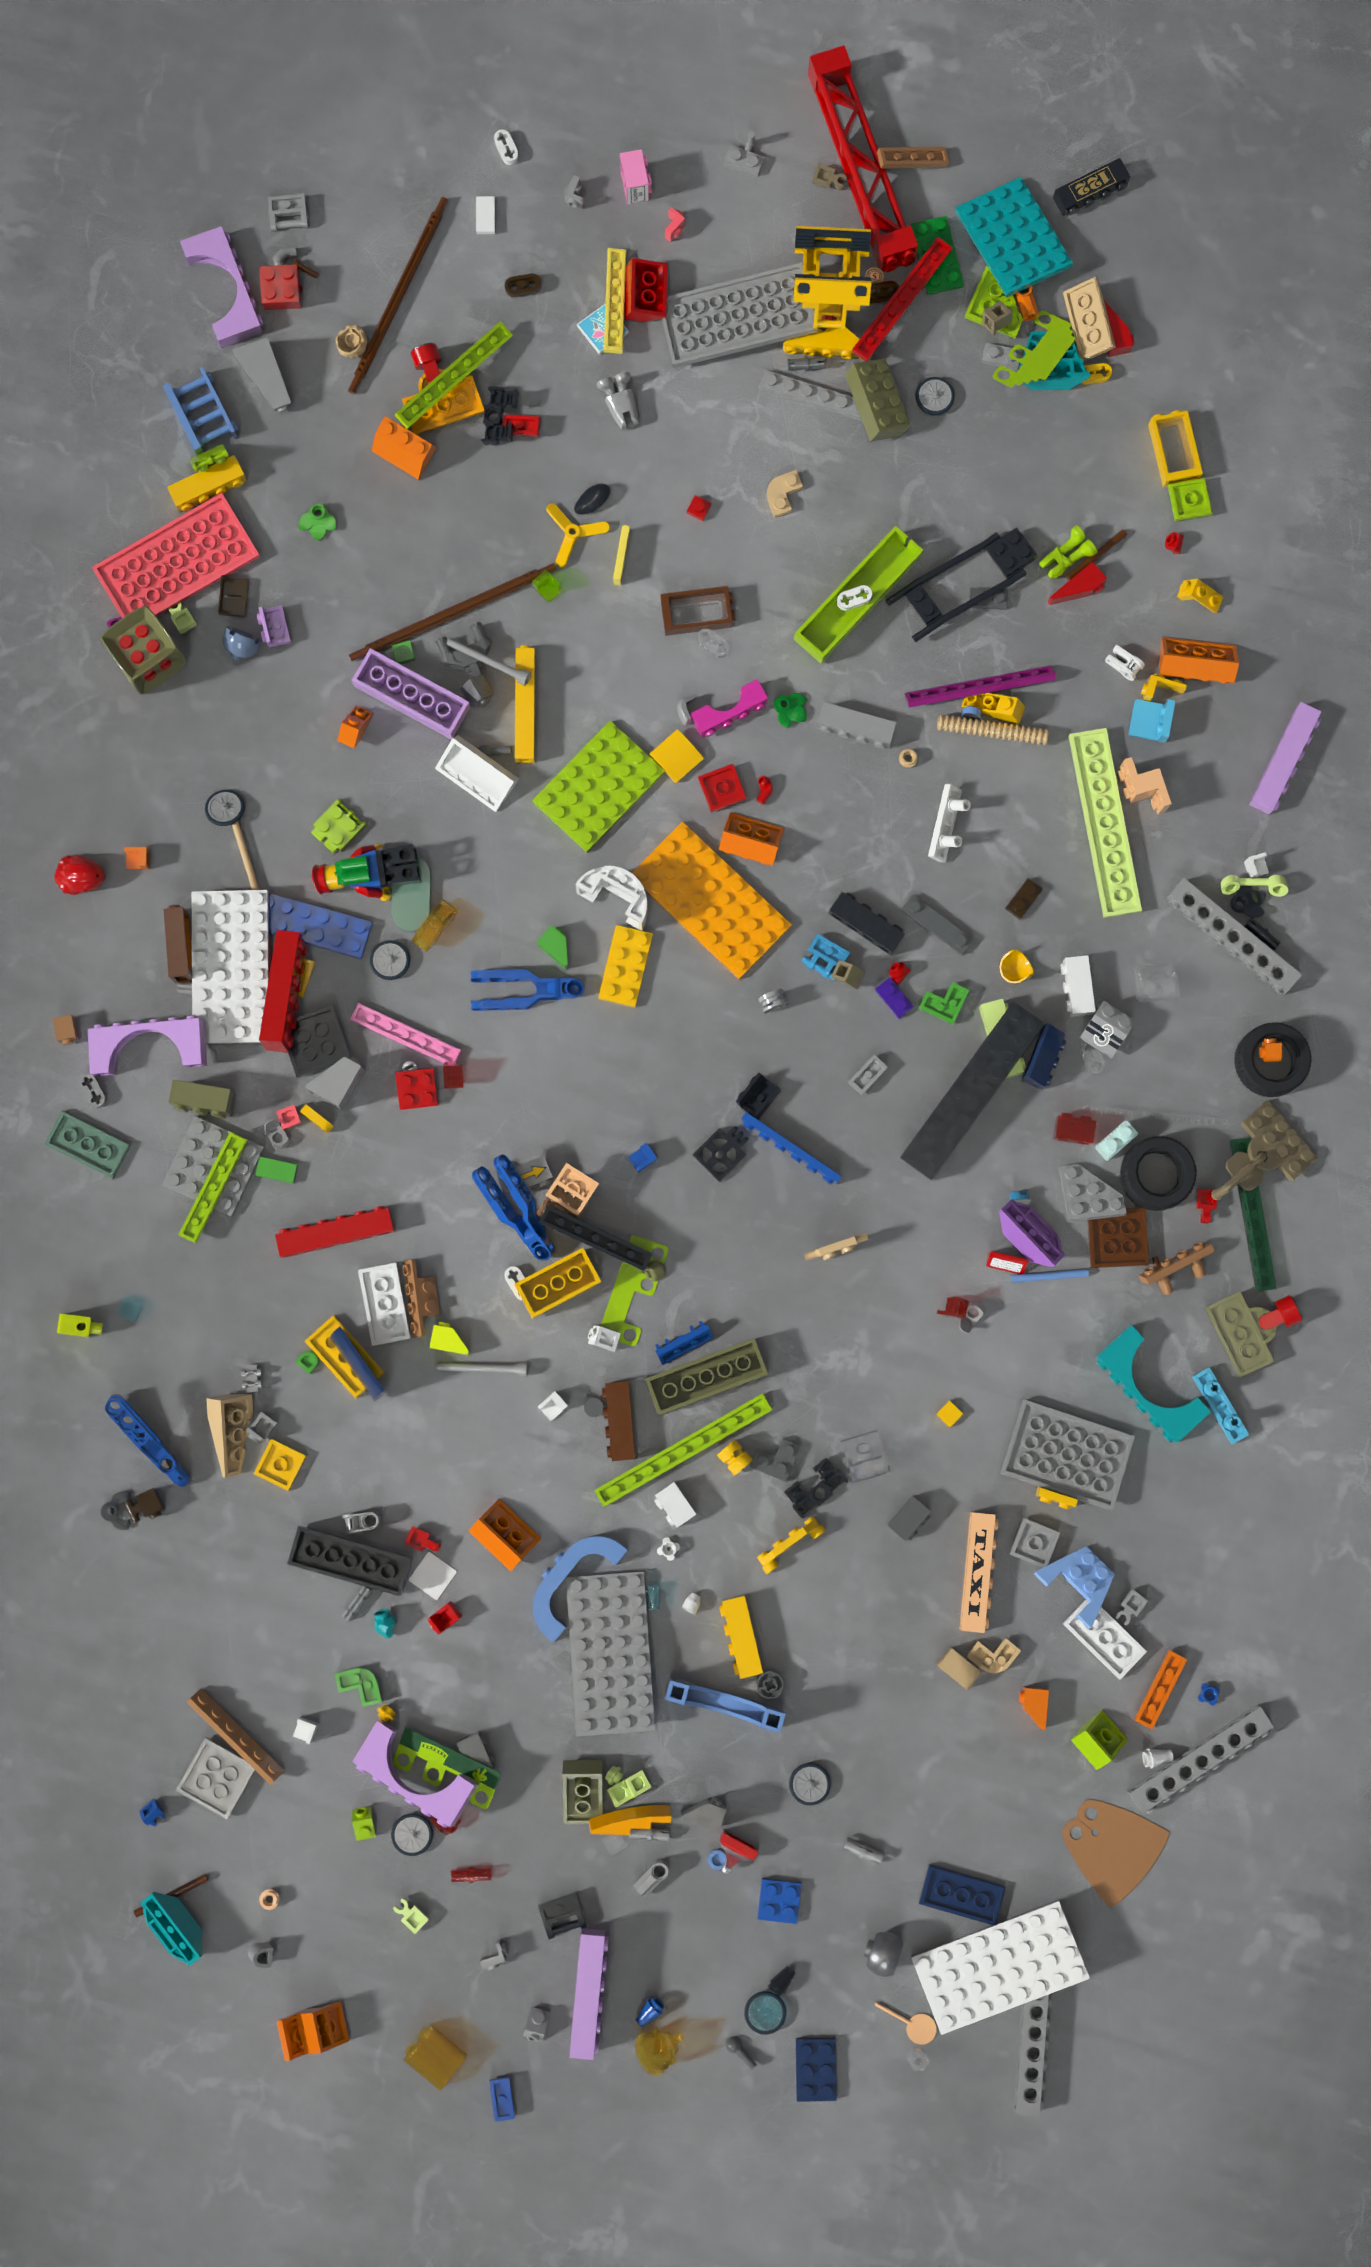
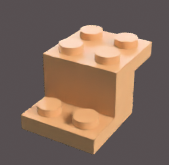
M1132 757L1124 759L1117 773L1119 780L1123 781L1125 786L1123 789L1125 798L1129 799L1131 804L1152 797L1151 805L1153 810H1156L1158 815L1165 813L1172 803L1160 768L1138 775Z
M566 1163L547 1192L546 1199L536 1214L540 1216L545 1205L548 1204L579 1219L588 1206L589 1199L599 1183Z

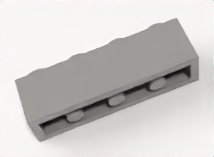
M826 702L823 703L817 728L823 733L830 734L833 732L841 738H854L862 744L872 743L880 749L890 747L896 726L894 721Z

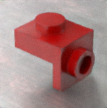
M450 1601L427 1620L431 1628L439 1635L463 1616L452 1601Z

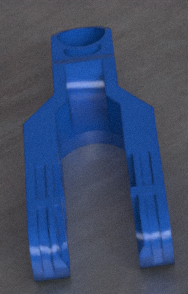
M526 969L475 970L470 972L471 982H532L537 989L536 994L531 998L471 1000V1010L473 1011L528 1010L540 1000L575 999L584 993L583 983L576 978H538Z
M501 1154L494 1158L493 1163L500 1174V1179H503L510 1190L509 1193L523 1212V1216L515 1212L487 1168L481 1166L474 1170L472 1178L500 1222L516 1230L535 1258L541 1261L549 1260L554 1254V1247L547 1237L545 1227L538 1222L536 1199L509 1158Z
M115 1394L110 1396L105 1405V1411L137 1448L161 1472L165 1473L174 1484L181 1487L189 1484L190 1476L187 1471L179 1464L175 1456L163 1444L150 1426L121 1395ZM117 1402L120 1408L114 1409L110 1403ZM131 1417L133 1422L126 1423L123 1418ZM138 1432H139L140 1434H141L142 1432H144V1433H145V1436L141 1435V1436L139 1437L137 1434H138ZM170 1459L173 1465L170 1468H165L162 1465V1461Z

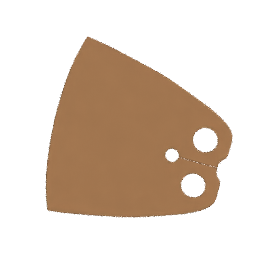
M1086 1800L1078 1809L1077 1818L1068 1821L1062 1830L1065 1844L1077 1866L1109 1908L1124 1899L1145 1877L1162 1852L1170 1833L1130 1811L1096 1800ZM1090 1807L1095 1808L1098 1813L1094 1820H1089L1085 1816V1811ZM1073 1827H1079L1082 1830L1081 1838L1077 1840L1071 1838L1070 1830ZM1092 1830H1098V1835L1093 1836Z

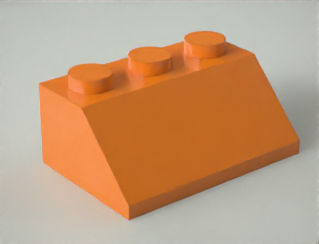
M384 416L375 433L371 451L419 480L437 446L406 429L391 418Z
M730 812L718 850L724 851L727 854L741 856L744 859L758 861L764 865L773 866L785 828Z
M500 1499L469 1530L510 1571L542 1539Z

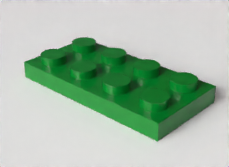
M947 216L911 223L910 226L918 244L917 256L919 261L937 237L953 247L950 254L925 285L927 295L963 288L964 283Z

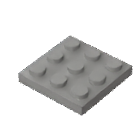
M205 1737L176 1791L227 1820L255 1770L241 1756Z

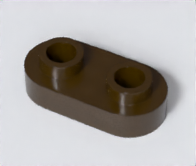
M534 273L509 277L504 284L505 292L510 297L536 294L541 289V279ZM531 283L535 284L534 287H530L529 285ZM512 287H517L516 290H511Z
M895 281L871 283V290H875V292L870 294V303L888 302L898 290V283ZM892 287L893 290L888 292L887 290Z

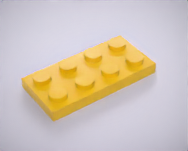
M616 925L598 999L636 1007L653 933Z

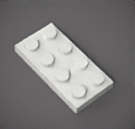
M397 1263L358 1270L372 1346L411 1339Z
M1085 1599L1062 1624L1120 1680L1147 1651L1102 1607L1093 1626L1088 1629L1076 1617L1089 1603Z

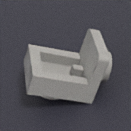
M261 1412L252 1425L246 1429L249 1433L248 1437L256 1443L258 1441L264 1442L278 1423Z
M501 1939L496 1940L498 1953L481 1958L482 1969L492 1970L499 1967V1963L506 1961L508 1950L506 1944H502Z
M531 2007L523 2036L533 2042L542 2041L550 2012Z

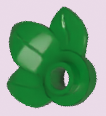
M792 693L789 696L780 695L775 698L774 709L778 712V721L783 727L788 729L792 721L804 722L807 720L806 711L802 707L806 703L807 698L799 693ZM781 701L786 703V707L781 706Z

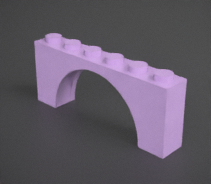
M222 226L181 240L180 243L189 265L209 263L220 266L227 270L237 282V297L233 307L225 317L212 324L220 347L223 348L263 333L261 326L264 324L260 314L256 315L254 309H257L254 298H249L248 295L251 292L247 281L243 282L241 277L244 276L241 265H237L235 262L238 259L234 248L230 249L229 243H231L228 231L224 232Z
M193 1015L187 1016V1019L180 1020L178 1017L168 1018V1021L162 1022L161 1019L149 1020L150 1023L132 1021L131 1025H124V1023H113V1026L106 1027L104 1024L94 1025V1028L88 1029L90 1074L96 1077L115 1075L116 1061L123 1047L134 1037L148 1032H158L168 1036L177 1046L183 1066L188 1068L207 1066L205 1021Z
M383 1720L377 1721L352 1761L357 1765L356 1768L363 1773L368 1772L373 1776L372 1779L377 1783H384L389 1786L388 1790L390 1792L404 1796V1800L408 1804L419 1806L423 1814L429 1817L432 1815L438 1819L437 1823L445 1828L447 1826H455L479 1784L466 1775L460 1774L448 1787L440 1792L427 1794L412 1790L398 1777L392 1761V1747L398 1730Z

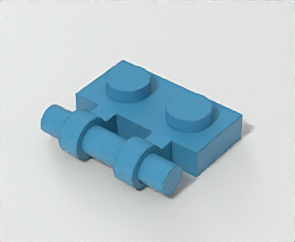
M817 933L808 948V952L814 955L811 959L804 955L801 962L807 965L808 969H814L821 973L822 977H828L834 981L835 979L831 977L833 966L836 967L839 960L845 962L850 952ZM818 958L828 963L826 968L817 963Z

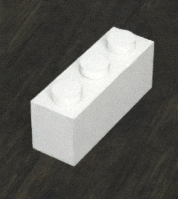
M1086 955L1065 958L1063 963H1061V974L1065 975L1063 991L1064 994L1067 993L1068 1001H1065L1066 1012L1070 1013V1017L1093 1015L1096 1011L1089 957Z

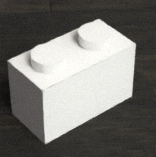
M675 1482L655 1495L657 1499L654 1502L660 1510L664 1508L668 1515L665 1518L671 1527L673 1525L679 1527L696 1515Z

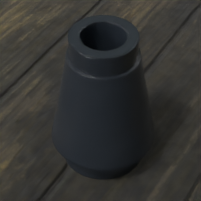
M786 1966L770 1980L771 1983L768 1987L780 1997L786 1993L796 1973Z

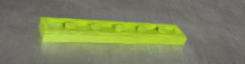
M231 1131L229 1132L178 1234L179 1236L197 1244L248 1142L247 1139Z

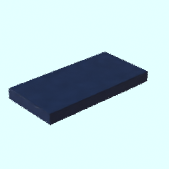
M929 1864L919 1904L986 1924L996 1925L1006 1887Z

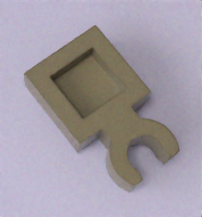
M818 163L812 183L828 189L832 184L836 189L843 190L844 185L838 181H846L847 176L845 174L836 175V169Z

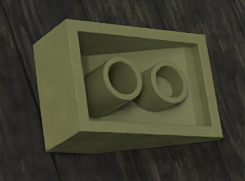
M563 1760V1824H589V1819L603 1815V1760Z

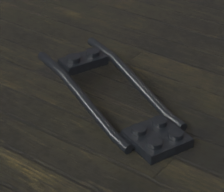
M1017 527L1001 538L995 532L981 543L915 579L885 601L890 606L906 596L926 625L925 628L912 636L916 643L947 621L1027 575L1024 567L1036 560L1038 555ZM985 549L1006 577V580L942 615L941 611L922 587V584Z

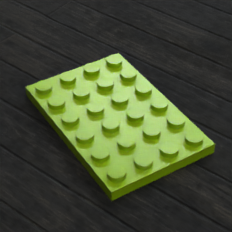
M609 721L532 800V803L588 853L665 771L613 722Z

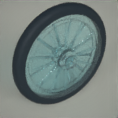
M768 1991L754 1994L745 2006L744 2016L746 2023L756 2033L763 2035L775 2033L783 2026L786 2019V2007L783 2000L775 1993Z

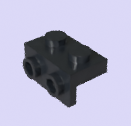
M759 1072L750 1080L746 1089L739 1094L736 1103L742 1110L759 1120L781 1092V1089Z

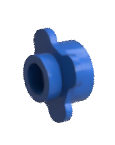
M1207 1683L1202 1684L1198 1700L1200 1702H1208L1212 1706L1216 1705L1220 1689L1216 1686L1211 1687Z

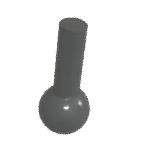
M482 745L478 750L491 757L493 755L512 753V746L490 748L487 745Z
M737 2037L727 2039L726 2049L730 2053H736L753 2070L757 2064L742 2049L740 2039Z

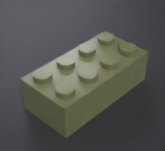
M886 358L854 363L845 373V377L869 441L902 436L911 425Z

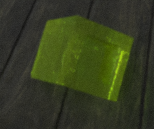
M544 570L532 581L533 588L548 603L562 591L561 584L547 570Z

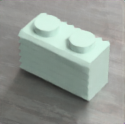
M1124 1121L1095 1146V1149L1108 1161L1134 1139L1138 1132L1128 1121Z

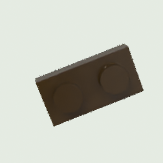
M1027 878L1005 909L1021 920L1043 888Z

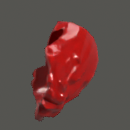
M78 854L63 857L60 863H58L54 876L55 883L58 884L62 892L69 895H77L95 890L106 879L101 865L88 857Z

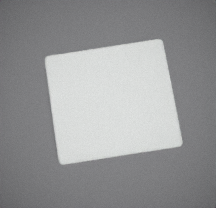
M428 1552L409 1578V1581L435 1600H438L457 1571L431 1552Z

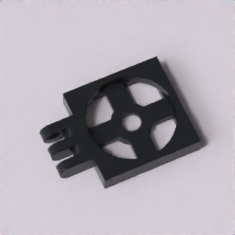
M734 1126L727 1134L719 1128L692 1154L718 1182L746 1156L740 1148L749 1138L746 1136L740 1141L739 1138L744 1133L740 1131L735 1136L733 1133L738 1130L737 1126ZM724 1139L727 1142L722 1147H717L712 1140ZM705 1147L712 1153V1157L707 1162L703 1160V1150ZM732 1147L736 1151V1160L734 1162L727 1157V1152ZM718 1151L723 1153V1157L720 1159L716 1157ZM717 1162H721L727 1169L717 1172L712 1167Z

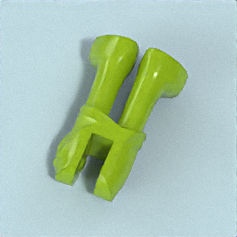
M1078 525L1071 529V537L1059 548L1056 547L1040 561L1039 564L1043 569L1055 560L1057 561L1058 565L1048 573L1050 579L1061 576L1077 560L1085 556L1091 557L1097 554L1095 545L1089 539L1085 541L1086 536ZM1082 542H1084V543H1083L1075 552H1073L1071 555H1069L1068 557H1065V556H1064L1067 552H1069L1070 550H1072L1074 547H1076V546L1080 545Z

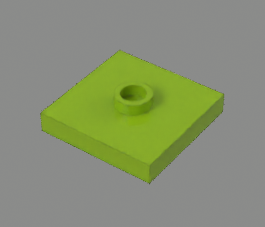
M1205 478L1168 484L1167 487L1175 522L1212 515Z

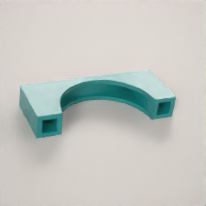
M1130 1325L1095 1356L1098 1360L1096 1363L1103 1371L1106 1369L1111 1374L1109 1378L1116 1385L1120 1384L1124 1390L1122 1392L1128 1399H1134L1137 1403L1135 1405L1142 1414L1146 1413L1150 1417L1149 1422L1156 1429L1159 1427L1164 1432L1162 1436L1166 1441L1178 1443L1211 1411L1199 1398H1194L1190 1402L1176 1408H1164L1152 1404L1140 1394L1133 1380L1132 1362L1136 1350L1145 1339Z

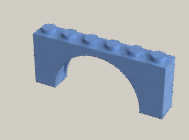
M670 1677L665 1694V1700L724 1713L777 1733L781 1732L785 1717L783 1709Z

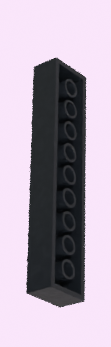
M1013 1001L900 1158L932 1181L1039 1034L1045 1023Z

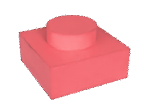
M295 1105L276 1111L283 1130L301 1124Z

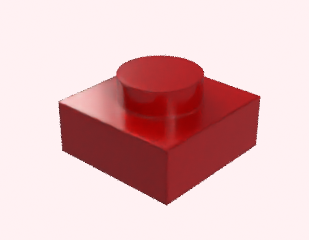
M695 495L686 513L704 521L712 503Z

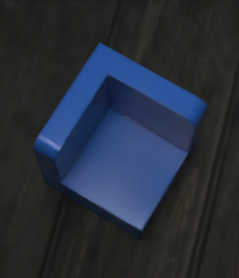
M647 1142L628 1157L638 1173L657 1161L656 1155Z

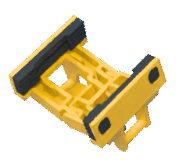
M796 226L795 253L803 254L802 274H795L794 302H802V308L814 309L813 329L823 327L845 330L847 310L860 311V305L869 306L871 277H860V256L869 257L871 229ZM820 254L843 255L842 272L819 273ZM841 304H843V305H842V319H841V321H840V318H841Z

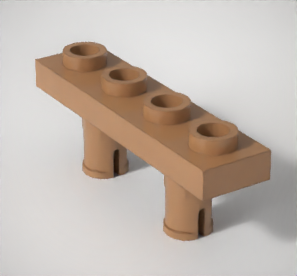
M1203 1241L1193 1244L1192 1248L1179 1251L1176 1254L1177 1256L1166 1258L1155 1267L1146 1268L1142 1274L1138 1275L1139 1279L1147 1285L1158 1281L1162 1294L1168 1295L1174 1291L1168 1276L1190 1264L1195 1278H1201L1206 1275L1201 1259L1215 1252L1213 1246Z

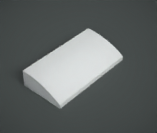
M459 735L452 738L435 767L436 770L495 812L501 807L519 780L518 777Z

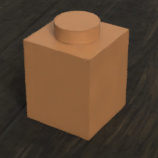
M73 1015L52 1018L56 1041L60 1044L63 1043V1045L74 1044L75 1040H79L76 1019Z

